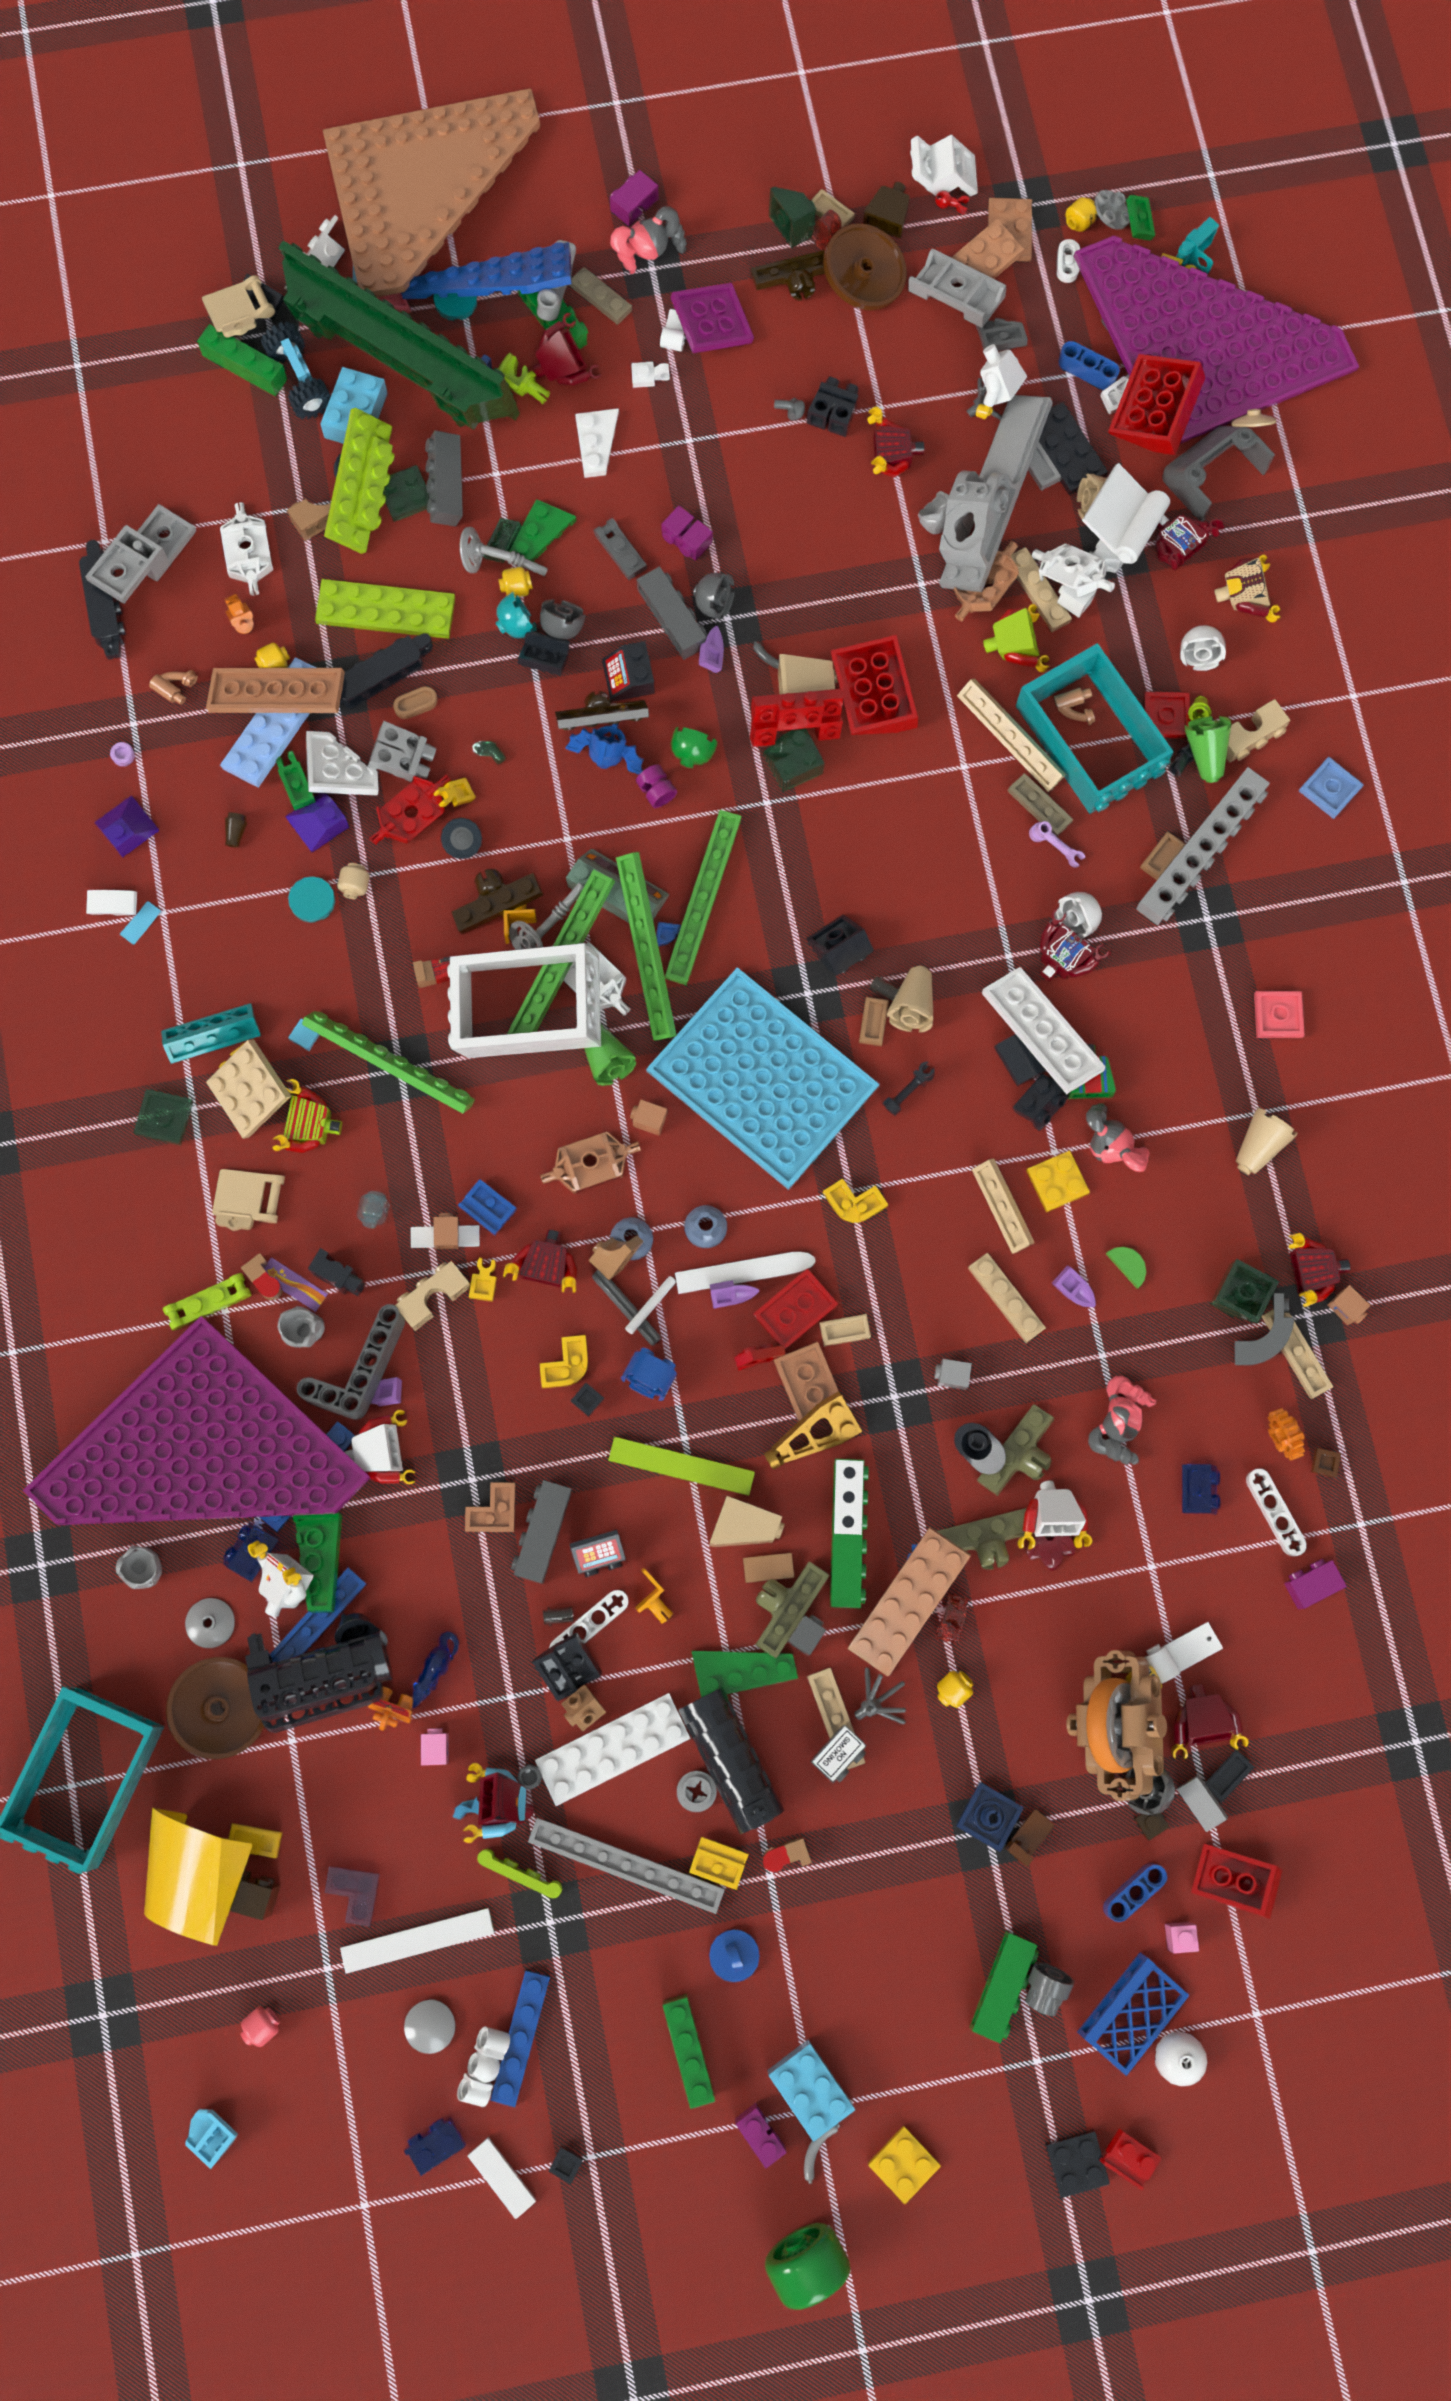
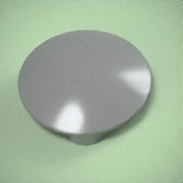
M1101 190L1097 193L1094 201L1096 212L1107 226L1121 230L1130 223L1128 209L1125 204L1126 198L1123 193L1119 191L1114 193L1109 190Z
M428 1999L416 2004L407 2014L404 2024L405 2036L409 2044L417 2051L428 2054L443 2050L451 2042L456 2028L451 2010L445 2004L434 1999Z

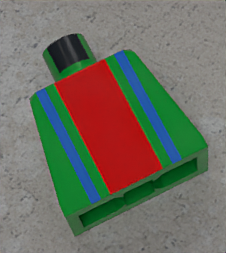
M1087 1044L1096 1055L1095 1045ZM1097 1056L1105 1065V1070L1068 1093V1099L1113 1097L1116 1088L1107 1056Z

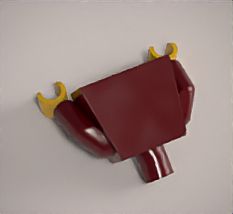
M1199 1684L1190 1687L1192 1699L1185 1700L1184 1706L1178 1710L1174 1722V1743L1176 1745L1171 1749L1172 1756L1176 1759V1751L1182 1749L1183 1758L1186 1759L1188 1752L1184 1747L1185 1743L1187 1747L1230 1740L1231 1746L1238 1750L1237 1741L1241 1739L1242 1745L1246 1747L1248 1739L1241 1735L1243 1728L1239 1713L1227 1701H1223L1220 1695L1207 1696L1204 1685Z

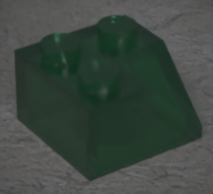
M778 187L770 188L769 217L789 246L793 248L813 237L816 212L813 201L808 200L802 192Z
M806 728L794 729L783 734L775 741V745H771L763 752V756L782 792L811 780L824 772L825 762Z
M1235 1259L1228 1266L1209 1305L1229 1316L1259 1323L1279 1281Z

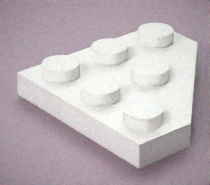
M306 732L308 792L378 795V773L376 770L368 768L360 761V757L347 746L344 748L336 741V737L330 732Z

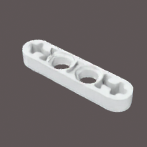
M1263 1469L1252 1470L1246 1477L1247 1486L1281 1548L1289 1556L1301 1555L1306 1550V1541L1270 1475ZM1254 1474L1263 1477L1264 1480L1261 1481L1264 1489L1269 1487L1270 1491L1259 1495L1258 1491H1261L1262 1488L1259 1484L1253 1483L1255 1479ZM1272 1495L1276 1499V1505L1273 1509L1265 1506V1496ZM1280 1516L1288 1521V1527L1285 1530H1280L1276 1526V1520ZM1293 1530L1294 1534H1291L1290 1537L1293 1541L1299 1542L1297 1546L1298 1551L1295 1549L1290 1550L1291 1540L1289 1537L1283 1538V1534Z
M620 1590L610 1592L554 1639L550 1647L564 1640L563 1637L566 1634L571 1636L574 1628L577 1626H582L586 1629V1637L582 1640L585 1644L627 1608L629 1603L627 1595ZM622 1595L624 1598L622 1600L623 1606L621 1608L618 1606L612 1608L611 1611L615 1614L610 1617L608 1611L601 1605L606 1602L607 1606L613 1603L612 1596L620 1597ZM596 1610H601L605 1613V1621L600 1625L594 1624L591 1619L593 1612Z

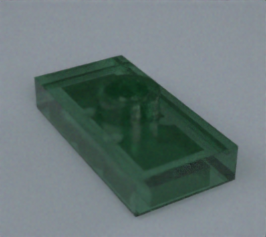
M500 518L487 546L510 552L522 527L520 522ZM484 554L483 556L487 560H492L500 563L505 562V560L489 556L486 554Z

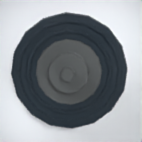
M462 817L452 819L442 829V847L446 853L454 858H470L481 847V830L470 819Z

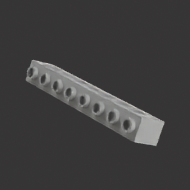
M1248 767L1140 901L1136 910L1156 925H1159L1162 920L1167 922L1175 911L1172 909L1175 903L1181 904L1188 895L1186 892L1189 886L1194 888L1202 877L1199 873L1203 869L1207 871L1214 863L1215 859L1212 858L1216 852L1222 853L1228 845L1226 839L1230 835L1234 837L1242 827L1239 824L1244 818L1247 821L1255 811L1253 805L1256 802L1261 804L1268 795V792L1265 790L1270 783ZM1240 795H1246L1249 800L1242 799ZM1227 811H1232L1236 817L1229 816ZM1214 828L1221 829L1223 834L1216 833ZM1200 845H1207L1209 851L1203 850ZM1187 861L1194 862L1196 867H1190ZM1173 878H1179L1183 884L1175 883ZM1160 895H1166L1169 901H1163Z

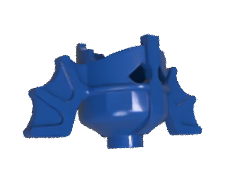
M618 723L612 724V726H604L597 730L594 728L592 733L583 728L581 733L577 735L571 734L570 742L565 747L567 750L580 753L583 747L589 745L590 758L593 762L597 763L598 767L603 769L616 766L622 761L623 757L627 763L628 771L638 775L643 772L642 763L644 759L637 755L635 745H625L626 739L623 732L618 728ZM608 732H610V733H611V736L608 737V736H605V734L608 733Z

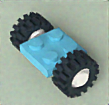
M282 322L278 323L279 326L277 327L273 325L271 326L272 330L267 329V334H263L261 342L269 358L281 363H285V360L290 361L297 375L299 386H293V390H290V395H288L297 417H301V419H305V417L311 419L312 415L317 417L318 413L323 414L325 412L324 409L328 406L331 395L324 381L312 378L301 353L303 352L302 349L305 348V341L297 325L295 326L294 323L290 324L289 322H285L284 325Z

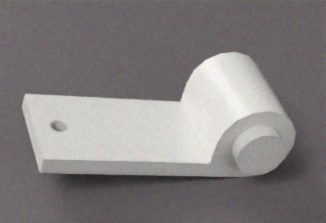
M1206 1622L1163 1647L1157 1644L1146 1650L1148 1655L1144 1658L1147 1659L1149 1666L1155 1668L1162 1684L1176 1677L1186 1668L1223 1649L1210 1624Z

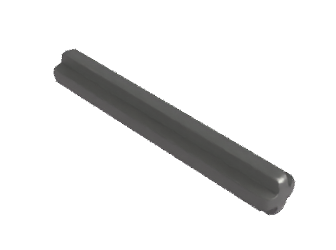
M597 1270L592 1275L593 1280L631 1322L639 1311L611 1279L608 1280ZM646 1319L637 1328L650 1345L653 1346L660 1341L661 1336Z

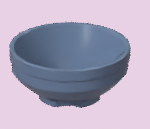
M703 1205L696 1207L686 1217L684 1223L686 1237L697 1247H715L726 1236V1218L720 1210L713 1206ZM702 1218L712 1220L713 1227L710 1230L704 1231L699 1227L698 1224Z
M625 1218L614 1226L610 1238L613 1237L617 1241L627 1242L624 1239L625 1233L628 1230H635L644 1242L630 1260L641 1259L652 1248V1231L646 1222L641 1219Z

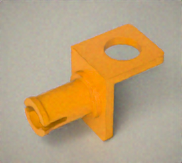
M525 904L514 910H504V936L506 944H510L509 924L516 921L536 923L534 909H526Z
M642 1568L641 1571L653 1583L656 1589L640 1602L635 1609L640 1613L644 1609L649 1608L660 1623L663 1624L667 1619L661 1614V1611L668 1618L673 1615V1612L659 1598L660 1594L664 1591L663 1588L646 1569Z

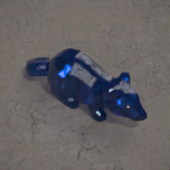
M449 1631L443 1632L439 1638V1646L432 1649L426 1657L422 1673H420L417 1683L413 1684V1708H416L422 1701L427 1699L431 1690L437 1689L439 1678L441 1675L446 1674L450 1661L454 1659L453 1656L459 1648V1640L454 1633ZM448 1639H451L454 1643L452 1654H450L448 1649Z

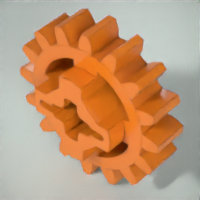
M1283 1408L1269 1412L1270 1429H1268V1432L1275 1443L1276 1449L1284 1452L1285 1457L1289 1458L1290 1461L1304 1456V1442L1302 1441L1304 1440V1434L1300 1430L1297 1420L1292 1416L1289 1417L1287 1410L1284 1411Z

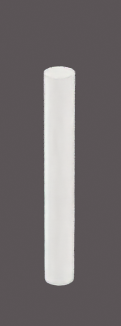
M669 1276L625 1327L627 1332L633 1334L676 1283L674 1278Z

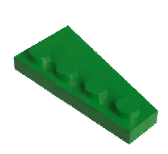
M340 1513L294 1515L293 1520L297 1530L296 1540L297 1544H299L301 1556L299 1558L300 1565L314 1575L306 1590L307 1610L311 1613L335 1612L342 1515Z
M692 1651L701 1697L721 1687L724 1688L726 1694L798 1679L793 1654H779L777 1658H774L768 1653Z

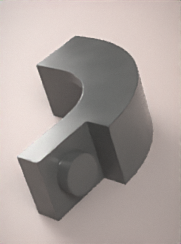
M1274 1293V1323L1270 1332L1265 1337L1256 1341H1235V1365H1254L1265 1362L1284 1348L1291 1336L1294 1325V1318L1284 1317V1313H1289V1298H1284V1293Z

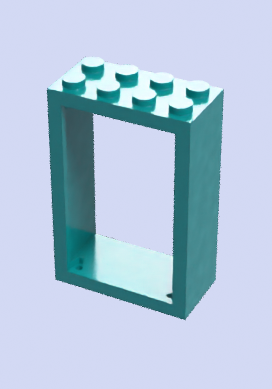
M1098 643L1021 688L1016 708L1051 759L1066 774L1064 778L1089 814L1096 810L1098 812L1103 811L1109 806L1111 801L1123 799L1127 796L1128 791L1133 788L1138 790L1147 783L1148 779L1152 777L1156 779L1165 773V768L1169 765L1170 758L1174 753ZM1085 675L1090 677L1148 761L1100 791L1096 788L1038 704Z
M76 1686L62 1687L0 1816V1838L11 1843L16 1840L23 1844V1849L32 1853H36L38 1850L46 1854L45 1859L59 1864L62 1861L69 1865V1870L78 1874H82L83 1871L89 1872L99 1868L165 1726ZM77 1706L84 1707L144 1736L91 1849H87V1851L24 1823L25 1820L23 1819Z

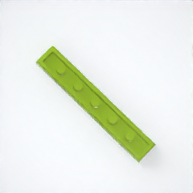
M614 1437L608 1459L611 1462L747 1496L750 1494L755 1474L754 1471Z

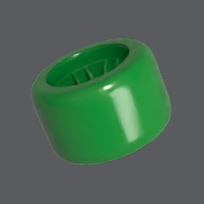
M812 2223L791 2232L772 2247L765 2259L766 2273L783 2305L793 2310L809 2308L833 2295L846 2282L851 2270L849 2258L835 2231L825 2223Z

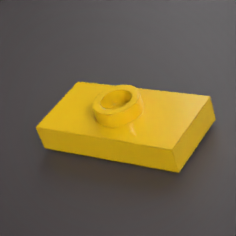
M233 1823L229 1839L251 1843L252 1849L250 1854L277 1858L283 1832Z

